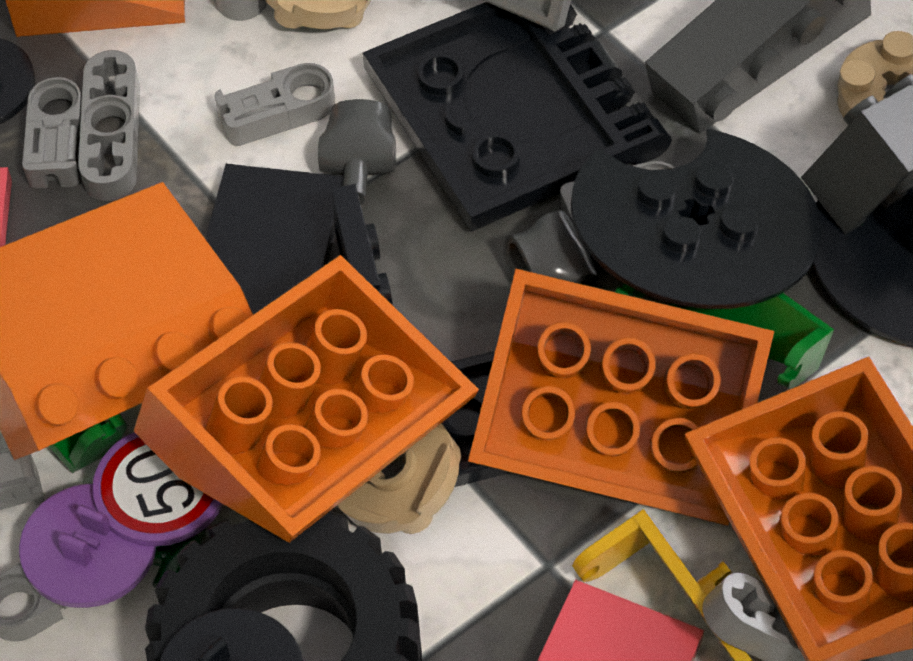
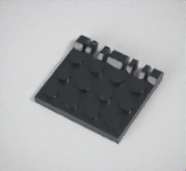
M484 2L362 52L364 69L471 232L559 194L564 184L575 181L582 165L600 147L605 153L624 164L630 162L642 164L662 155L672 142L671 136L660 121L654 118L644 102L633 103L630 107L626 106L628 102H631L630 100L635 93L634 89L625 77L621 78V69L599 41L594 40L595 37L586 24L582 25L579 23V25L569 28L573 25L578 15L571 4L565 25L556 32L488 2Z

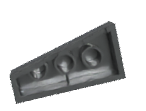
M715 0L645 61L651 90L700 134L716 122L724 120L733 110L871 16V0Z
M913 74L903 78L889 89L884 95L883 100L878 102L872 95L854 106L843 117V120L848 125L846 129L801 176L802 180L845 235L862 225L866 220L865 218L879 204L886 209L902 199L907 194V191L913 188Z

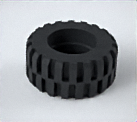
M331 511L290 543L249 519L234 526H231L229 520L226 519L209 528L210 540L202 546L196 541H191L177 555L180 566L178 573L172 570L164 572L155 589L159 605L154 604L148 609L145 631L150 642L145 648L147 661H160L166 646L175 634L192 620L209 612L228 608H243L262 613L280 606L305 605L334 615L351 630L353 641L341 661H422L418 605L413 586L406 584L405 568L394 552L385 551L382 553L381 541L378 536L364 526H358L352 533L348 528L347 517Z

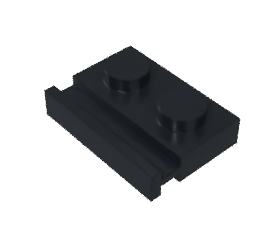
M356 184L331 188L339 255L393 305L386 272L377 273L375 260H380V248L374 223L365 224Z

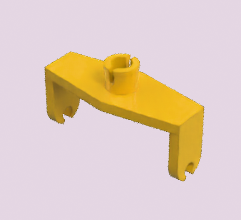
M644 509L586 548L572 564L581 580L589 582L603 576L650 543L706 624L707 622L703 614V601L705 597L732 573L725 562L722 561L717 564L718 567L696 581ZM713 632L733 661H752L746 652L724 642Z

